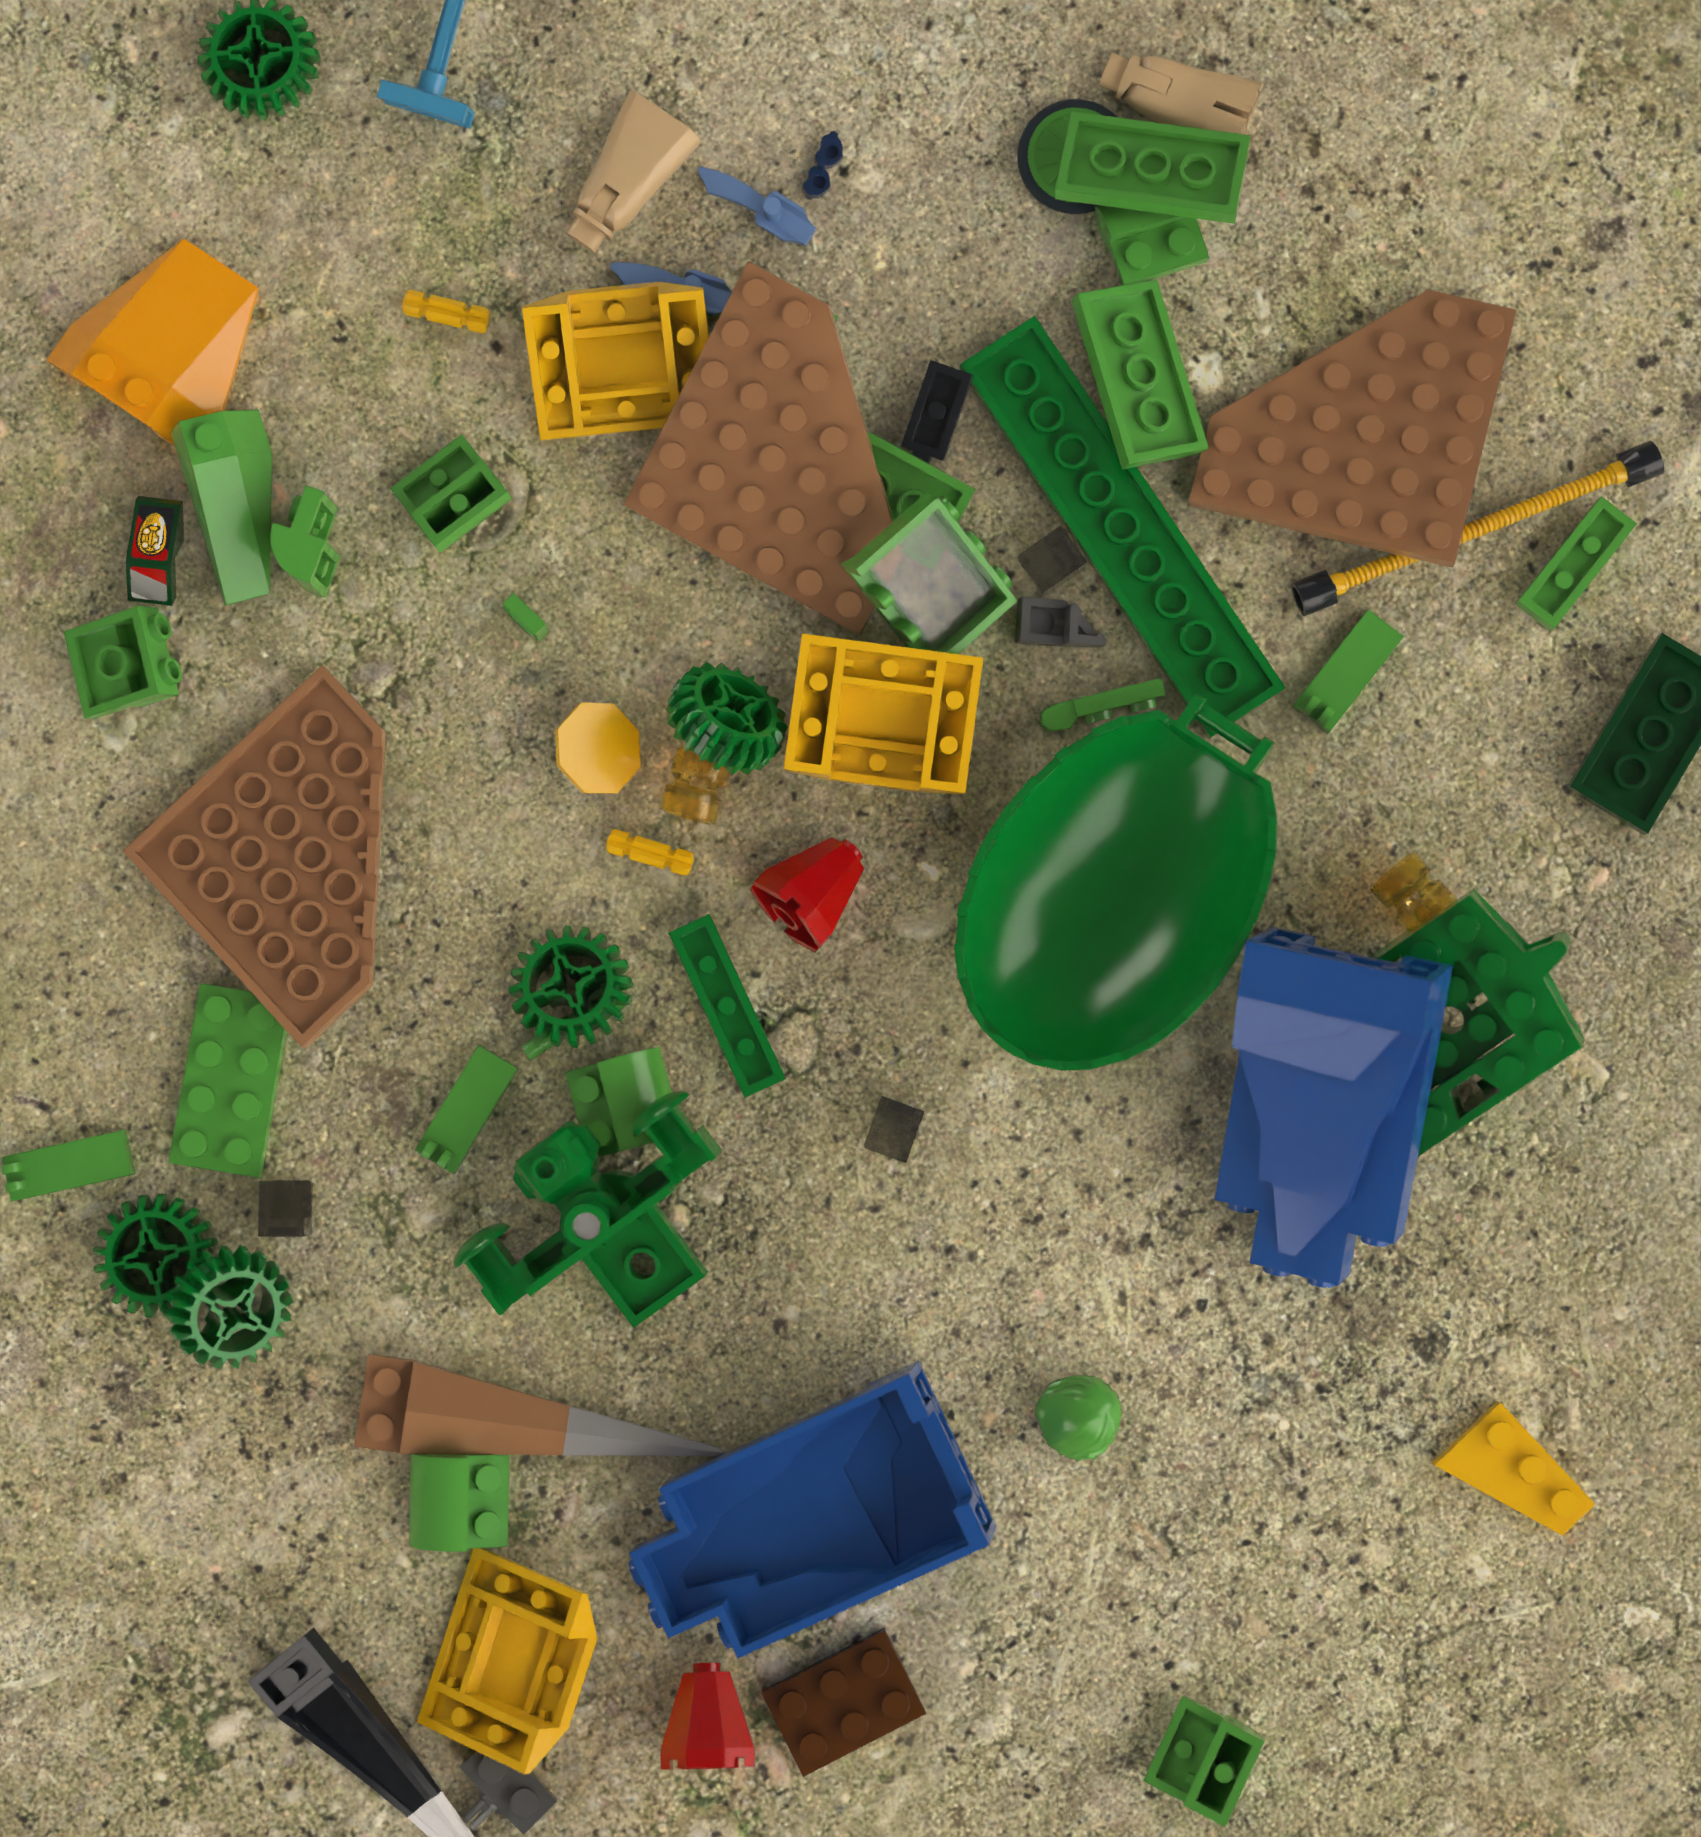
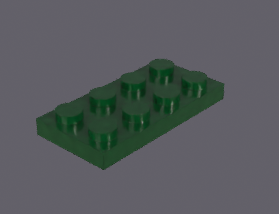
M1664 633L1657 635L1566 789L1642 835L1648 834L1701 746V656Z

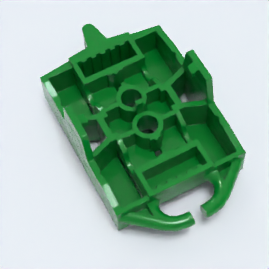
M1475 888L1437 912L1412 931H1405L1369 956L1370 958L1393 963L1399 958L1403 959L1406 956L1453 965L1445 1007L1457 1008L1464 1017V1023L1458 1027H1450L1444 1022L1442 1023L1430 1090H1433L1429 1094L1418 1157L1580 1050L1585 1041L1584 1035L1549 973L1566 955L1571 943L1569 935L1565 932H1557L1528 943ZM1484 993L1488 1000L1477 1007L1475 1005V997ZM1474 1074H1477L1481 1077L1476 1082L1480 1090L1467 1098L1462 1104L1457 1086Z

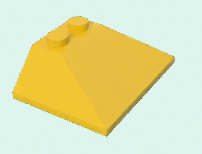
M658 281L570 290L522 306L540 440L663 428L709 338L703 287Z
M802 634L784 770L829 781L918 793L965 794L983 657Z
M473 1548L417 1723L522 1774H530L569 1728L598 1638L588 1594L490 1550Z

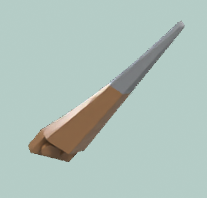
M368 1354L354 1447L398 1452L400 1454L721 1456L725 1454L717 1446L555 1402L424 1362L376 1354Z

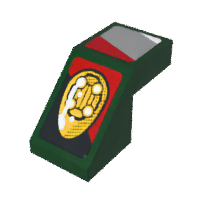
M138 496L136 498L126 555L128 601L172 606L176 600L175 557L184 542L183 501Z

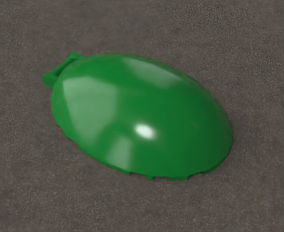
M1196 693L1177 721L1161 710L1131 716L1122 715L1091 729L1092 732L1070 746L1063 747L1035 776L1032 775L1004 808L983 840L968 872V881L956 915L958 920L954 951L957 979L963 990L968 1009L981 1029L997 1045L1013 1056L1033 1065L1060 1071L1093 1070L1125 1061L1152 1048L1187 1022L1221 984L1240 955L1257 922L1270 886L1276 856L1277 812L1271 782L1258 775L1257 771L1268 757L1275 742L1267 737H1264L1262 740L1206 705L1207 699ZM1197 720L1251 756L1243 765L1190 731V727Z

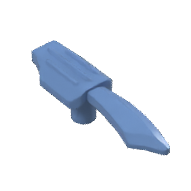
M705 167L698 168V173L704 182L708 194L729 200L756 213L754 217L756 225L783 242H793L806 247L816 232V227L808 220L804 208L777 191L770 192L765 199L750 186L730 175Z
M613 262L610 264L611 269L624 285L659 281L703 287L706 315L708 316L721 315L732 293V290L723 279L694 269L687 271L683 279L663 269L630 262Z

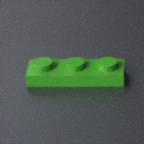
M1601 496L1515 604L1546 629L1552 631L1637 523Z

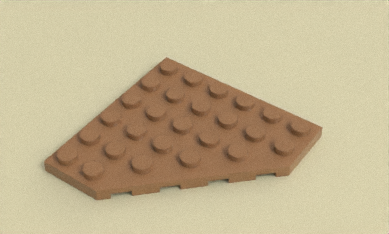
M748 261L624 505L860 635L875 607L840 564L854 557L888 527L893 520L881 475H879L872 452V445L863 414L860 411L853 388L854 384L846 356L838 337L833 312L829 304ZM901 543L895 546L872 567L886 585H888L904 555Z
M1427 290L1210 416L1205 435L1209 448L1201 452L1188 505L1453 568L1517 310Z
M323 665L123 850L129 859L294 1040L305 1049L373 986L386 732Z

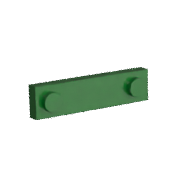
M705 915L669 932L668 934L744 1098L785 1080L786 1077L711 915Z

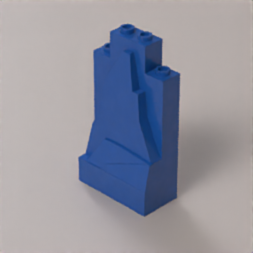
M1270 927L1246 941L1237 994L1232 1048L1238 1049L1239 1056L1214 1200L1228 1203V1208L1236 1212L1253 1213L1255 1210L1258 1211L1250 1257L1251 1264L1263 1266L1262 1270L1270 1275L1289 1276L1294 1274L1306 1277L1307 1282L1313 1286L1331 1288L1334 1285L1339 1286L1350 1274L1356 1236H1361V1241L1365 1244L1386 1247L1388 1244L1394 1245L1404 1234L1453 965L1406 956L1397 963L1315 946L1316 936Z
M918 1360L870 1382L864 1390L668 1479L659 1488L661 1495L658 1497V1502L664 1517L669 1522L674 1521L676 1527L637 1544L629 1553L631 1560L628 1562L635 1583L639 1587L644 1586L651 1602L648 1603V1610L653 1623L658 1629H664L667 1638L718 1616L720 1622L717 1623V1630L721 1641L727 1649L733 1648L738 1659L989 1546L997 1526Z

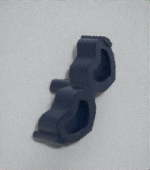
M831 131L830 134L822 137L820 149L815 154L814 162L816 166L809 170L808 179L803 183L802 192L808 200L820 198L829 191L830 177L827 169L833 168L842 160L843 146L838 138V133L835 131Z

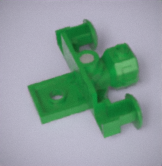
M685 1091L668 1093L652 1102L638 1116L633 1126L634 1137L645 1130L662 1155L636 1174L616 1170L599 1172L598 1151L600 1142L587 1125H576L575 1122L567 1121L515 1161L513 1181L526 1198L537 1199L539 1202L556 1206L561 1213L559 1231L516 1261L499 1239V1236L507 1231L510 1226L506 1223L492 1224L473 1234L459 1248L453 1263L455 1269L463 1263L468 1266L483 1286L480 1291L497 1314L501 1316L513 1303L524 1295L532 1296L582 1259L633 1328L703 1279L708 1271L657 1205L670 1195L684 1178L709 1160L713 1161L722 1151L704 1125L695 1129L678 1105L690 1094ZM641 1252L649 1254L655 1262L654 1273L649 1275L638 1273L632 1265L633 1255Z

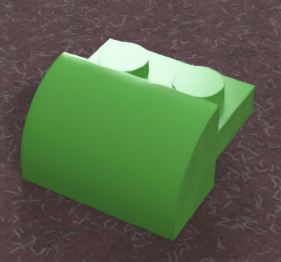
M1101 205L1095 206L1094 215L1106 251L1111 254L1121 286L1154 280L1207 263L1210 258L1196 218Z
M462 434L390 488L439 553H442L512 500L508 491Z
M306 485L302 496L296 495L291 504L288 520L292 522L291 528L273 522L270 534L271 548L279 565L297 583L310 593L326 598L340 559V555L327 543L338 508L324 491Z
M660 1047L618 1056L565 1072L579 1125H587L600 1142L599 1157L654 1143L645 1130L634 1137L633 1126L638 1116L646 1107L658 1098L672 1092Z
M411 1454L410 1547L443 1552H465L469 1548L508 1547L509 1455Z
M1183 1695L1143 1781L1184 1802L1183 1805L1226 1827L1264 1745L1265 1738L1251 1727L1230 1715L1224 1716Z

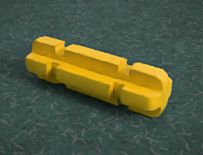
M411 289L407 290L403 297L402 311L407 316L421 318L423 315L428 321L461 329L465 325L469 331L481 334L486 333L491 314L486 307L472 304L471 308H469L465 302L432 294L428 298L424 295V292Z
M618 829L611 830L606 842V850L611 854L621 857L626 854L629 855L631 860L663 870L665 867H668L671 872L683 876L689 875L694 863V854L690 851L677 848L676 851L671 850L670 845L637 835L635 838H632L628 832Z

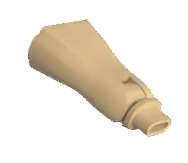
M1112 53L1099 86L1117 92V99L1122 100L1124 97V102L1133 110L1157 123L1245 134L1257 106L1263 82L1204 70L1163 57L1144 56L1140 60V57L1136 54H1133L1129 59Z
M629 91L613 123L604 147L582 187L577 205L578 208H575L572 212L575 219L566 231V235L590 252L595 253L605 238L610 241L614 237L612 231L617 233L634 220L658 189L700 145L701 139L692 129L637 92Z

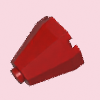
M831 837L767 868L753 882L750 891L764 913L774 923L779 917L789 927L783 931L788 937L816 953L833 933L864 871V867L860 862L863 856L859 849L847 839H843L840 842Z
M693 1663V1672L683 1673L660 1750V1769L673 1770V1760H677V1769L682 1770L739 1768L738 1758H744V1767H756L755 1746L731 1673L721 1672L720 1663Z

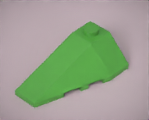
M259 410L220 411L179 421L171 431V435L225 606L270 594L272 451Z

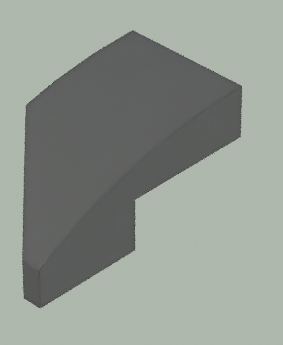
M1026 596L1017 599L1015 643L1061 647L1101 648L1106 646L1105 637L1101 633L1097 634L1081 615L1083 611L1076 603L1069 605L1066 600Z

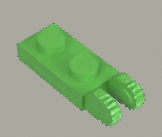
M1158 678L1057 703L1053 706L1050 705L1048 708H1043L1044 710L1040 712L1041 715L1038 716L1040 718L1039 723H1041L1040 727H1043L1044 730H1049V732H1058V729L1059 731L1070 729L1077 717L1085 715L1086 723L1090 724L1113 718L1111 711L1113 708L1129 705L1130 713L1157 707L1155 698L1166 695L1163 680Z

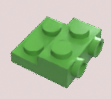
M135 606L64 631L84 719H97L129 707H144L179 695L176 683L181 681L182 672L178 662L173 657H170L166 640L171 636V626L168 619L159 613L158 608Z

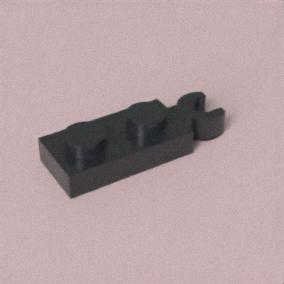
M930 360L901 447L913 450V455L929 464L932 457L945 461L974 375Z

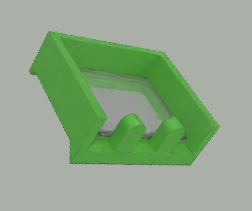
M922 493L915 503L861 551L840 565L907 648L959 654L1018 600L1009 590L1013 585L1010 578L997 565L991 567L982 555L986 552L985 546L971 531L964 532L956 521L960 516L958 511L944 496L938 498Z

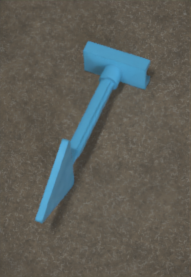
M465 0L444 1L426 70L422 69L417 87L381 80L377 98L385 100V104L471 129L475 111L468 105L443 95L448 79L445 76Z

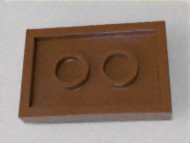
M885 1628L762 1690V1695L803 1777L926 1714V1709Z

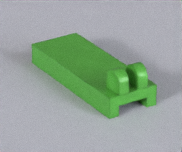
M1368 609L1292 707L1298 712L1301 711L1328 734L1404 636Z
M478 1045L415 1151L426 1159L433 1161L439 1167L456 1174L519 1068L483 1046Z
M127 1130L2 1157L3 1165L1 1166L2 1175H6L7 1183L5 1184L6 1193L10 1194L11 1202L136 1174Z

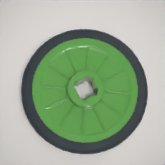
M1063 100L1042 109L1025 127L1018 145V168L1026 188L1040 203L1061 213L1086 214L1094 212L1097 205L1055 199V187L1071 111L1110 117L1117 116L1108 108L1089 100Z

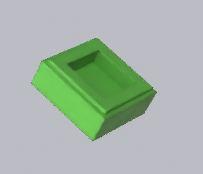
M514 593L503 603L505 612L536 642H540L550 632L547 624Z

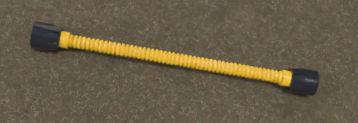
M1647 441L1617 453V461L1608 464L1607 468L1601 469L1600 472L1596 471L1594 474L1591 473L1589 476L1586 475L1584 478L1581 477L1579 480L1564 484L1563 487L1559 486L1552 489V491H1547V493L1543 492L1541 495L1538 494L1536 497L1533 496L1531 499L1516 503L1515 506L1511 505L1504 508V510H1499V512L1496 511L1483 518H1478V520L1468 522L1467 525L1464 524L1460 544L1476 539L1477 536L1481 537L1482 534L1486 535L1488 532L1491 533L1493 530H1498V528L1501 529L1514 522L1524 520L1525 517L1529 518L1530 515L1534 516L1536 513L1539 514L1541 511H1546V509L1549 510L1567 501L1577 499L1578 496L1582 497L1589 492L1592 493L1594 490L1597 491L1610 484L1618 485L1625 482L1629 488L1664 473V463L1661 453L1653 441ZM1388 554L1387 557L1383 556L1382 559L1378 558L1376 561L1372 560L1371 563L1367 562L1366 565L1362 564L1360 567L1352 568L1350 572H1336L1328 575L1327 570H1323L1292 582V594L1301 614L1307 616L1337 604V596L1346 593L1349 587L1353 588L1354 585L1358 586L1360 583L1363 584L1365 581H1370V578L1373 580L1376 577H1380L1381 574L1391 573L1392 570L1396 571L1397 568L1401 569L1402 566L1406 567L1408 564L1411 565L1413 562H1418V560L1396 554Z

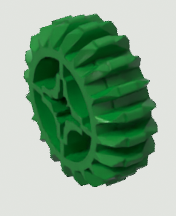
M234 0V13L228 15L225 10L219 9L218 15L222 22L219 25L207 22L206 29L212 37L199 38V45L206 52L197 56L200 67L206 69L201 73L202 81L205 85L212 86L209 91L211 96L216 101L223 99V106L229 112H233L239 107L241 116L249 119L254 109H256L259 118L266 121L269 109L274 108L278 116L284 117L285 109L282 105L290 102L293 107L299 108L300 102L296 94L301 92L311 95L312 88L306 80L318 79L319 72L312 65L321 59L319 51L312 48L317 43V39L313 32L306 31L308 28L306 19L301 16L295 18V11L288 4L279 10L276 0H268L264 8H262L259 0H250L249 8H244L240 1ZM265 29L274 30L285 35L292 41L293 46L283 47L281 43L269 42L265 35ZM246 34L245 39L240 44L232 46L241 36ZM260 46H261V48H262V50L264 51L265 55H262V56L260 57V63H258V71H257V69H256L255 65L253 64V62L258 61V54H260ZM236 70L238 74L249 75L254 88H246L235 84L227 77L226 71ZM286 71L277 82L272 84L273 78L278 73Z
M707 662L700 668L693 666L681 679H678L672 688V694L668 699V705L665 709L669 713L667 724L675 728L673 737L686 743L685 751L695 752L699 756V762L703 760L712 763L715 771L720 767H725L731 775L735 774L738 770L747 775L754 769L761 771L780 751L782 742L785 739V732L788 728L783 722L786 713L777 708L779 699L767 694L768 686H760L754 682V675L749 678L742 675L738 667L733 671L728 670L723 663L718 664L716 667Z
M565 925L562 930V938L557 939L553 930L547 929L546 937L549 942L541 945L539 940L531 939L530 945L534 950L532 956L526 952H519L518 959L525 968L517 967L511 969V976L520 983L511 985L509 993L512 997L519 998L512 1004V1008L515 1014H524L520 1022L525 1029L535 1027L534 1036L536 1039L541 1041L550 1034L551 1044L559 1047L564 1037L567 1036L571 1048H577L580 1035H585L589 1044H595L596 1036L593 1031L600 1028L604 1034L610 1035L612 1029L607 1020L612 1018L615 1021H623L624 1015L616 1005L627 1006L631 1004L630 996L622 991L633 987V981L631 977L623 975L630 967L626 959L617 960L621 953L619 947L616 944L606 947L608 941L606 935L600 933L591 940L590 929L582 927L578 936L574 937L571 926ZM567 956H586L598 962L600 966L593 969L591 965L582 968L574 967L569 963ZM553 962L555 970L552 978L546 983L541 984V990L536 991L542 972ZM565 970L568 972L571 980L574 979L576 982L575 995L578 1000L577 1004L571 994L566 992L567 979L564 974ZM606 982L602 999L589 1012L587 1007L589 996L596 990L601 989L600 984ZM550 1005L551 1008L561 1005L568 1006L572 1009L575 1018H556L546 1014L540 1008Z
M147 1194L140 1195L137 1200L138 1209L130 1201H125L121 1204L124 1218L117 1213H110L107 1216V1220L114 1230L101 1228L97 1232L101 1239L107 1241V1245L93 1248V1254L105 1256V1263L95 1265L93 1270L95 1273L108 1272L109 1278L102 1281L100 1288L107 1290L116 1286L118 1290L111 1299L114 1304H119L129 1297L127 1303L128 1313H136L143 1303V1312L146 1318L156 1315L158 1305L161 1313L166 1317V1311L174 1307L168 1301V1293L181 1291L178 1286L171 1290L169 1280L173 1279L172 1267L174 1262L180 1257L190 1255L189 1262L200 1266L204 1263L202 1259L203 1251H206V1248L218 1245L217 1238L204 1240L202 1233L212 1227L209 1221L195 1225L194 1221L200 1213L199 1208L192 1207L184 1215L182 1214L185 1206V1199L175 1198L170 1207H168L167 1194H157L154 1204H152ZM156 1218H161L174 1224L183 1233L186 1241L181 1243L169 1241L165 1237L162 1227H157ZM141 1222L142 1231L138 1232L139 1245L133 1253L123 1256V1246L128 1234ZM154 1249H162L163 1251L175 1250L174 1254L166 1255L163 1260L158 1262L149 1261V1259L137 1261L138 1257L146 1256L148 1251ZM138 1268L147 1275L149 1284L155 1285L156 1293L147 1291L135 1284L125 1269ZM188 1269L184 1276L186 1278L191 1274Z
M221 1245L217 1258H214L210 1252L203 1251V1264L197 1266L193 1262H187V1269L191 1273L188 1278L175 1276V1284L181 1291L168 1293V1301L174 1306L166 1311L167 1319L171 1324H174L170 1328V1333L175 1340L180 1341L179 1347L188 1355L193 1353L196 1362L202 1365L210 1360L212 1366L220 1370L226 1360H228L233 1368L239 1369L241 1359L244 1356L250 1362L256 1363L257 1350L263 1348L265 1351L272 1352V1344L269 1342L272 1336L284 1338V1330L278 1324L292 1321L291 1313L285 1308L293 1303L292 1295L285 1291L289 1287V1281L283 1274H279L280 1267L275 1261H267V1257L261 1251L256 1250L250 1254L246 1246L239 1245L234 1254H232V1251L227 1246ZM227 1280L225 1283H223V1284H221V1285H217V1284L221 1283L222 1281ZM259 1282L262 1290V1300L260 1308L256 1312L251 1307V1304L256 1295L254 1289ZM201 1302H204L209 1310L204 1319L206 1325L202 1331H199L197 1314Z

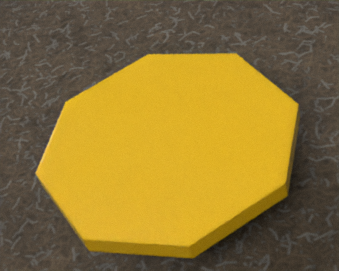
M578 703L555 729L557 767L582 794H617L641 767L639 730L614 703Z

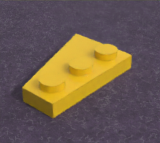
M1498 1401L1431 1463L1562 1536L1596 1505L1505 1406Z

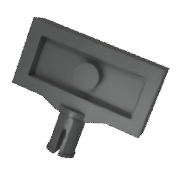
M474 1751L460 1766V1769L477 1786L481 1796L462 1815L464 1821L468 1823L481 1811L470 1822L469 1826L473 1830H476L495 1811L507 1817L524 1835L557 1802L556 1796L532 1771L530 1774H522L477 1751Z

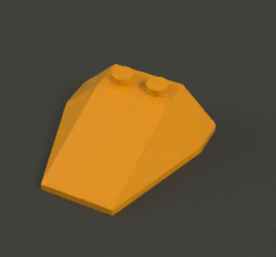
M182 239L74 321L46 361L84 387L88 386L151 428L159 437L175 447L171 431L179 421L225 410L259 288L186 239Z

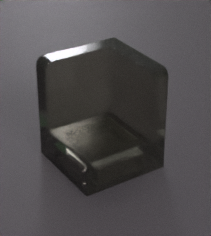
M1062 526L1050 532L1018 556L1019 563L1037 587L1035 593L1038 598H1044L1083 571L1087 564V561Z
M881 1096L864 1143L865 1148L906 1163L925 1111Z
M259 1181L258 1237H306L312 1235V1181Z

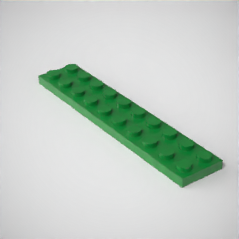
M1034 315L960 364L959 369L961 371L974 375L971 387L1184 704L1187 706L1193 696L1199 693L1207 699L1206 705L1235 723L1283 691L1286 687L1139 469L1133 467L1122 470L1108 423L1036 316ZM1196 720L1208 739L1217 734Z

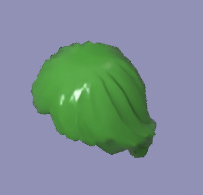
M1075 1375L1050 1383L1047 1389L1042 1392V1397L1038 1399L1034 1415L1039 1422L1040 1429L1043 1432L1042 1436L1047 1441V1445L1057 1450L1061 1456L1065 1455L1067 1458H1073L1076 1462L1088 1459L1095 1460L1097 1456L1103 1454L1108 1446L1113 1443L1119 1430L1122 1408L1116 1391L1112 1390L1110 1385L1101 1378Z

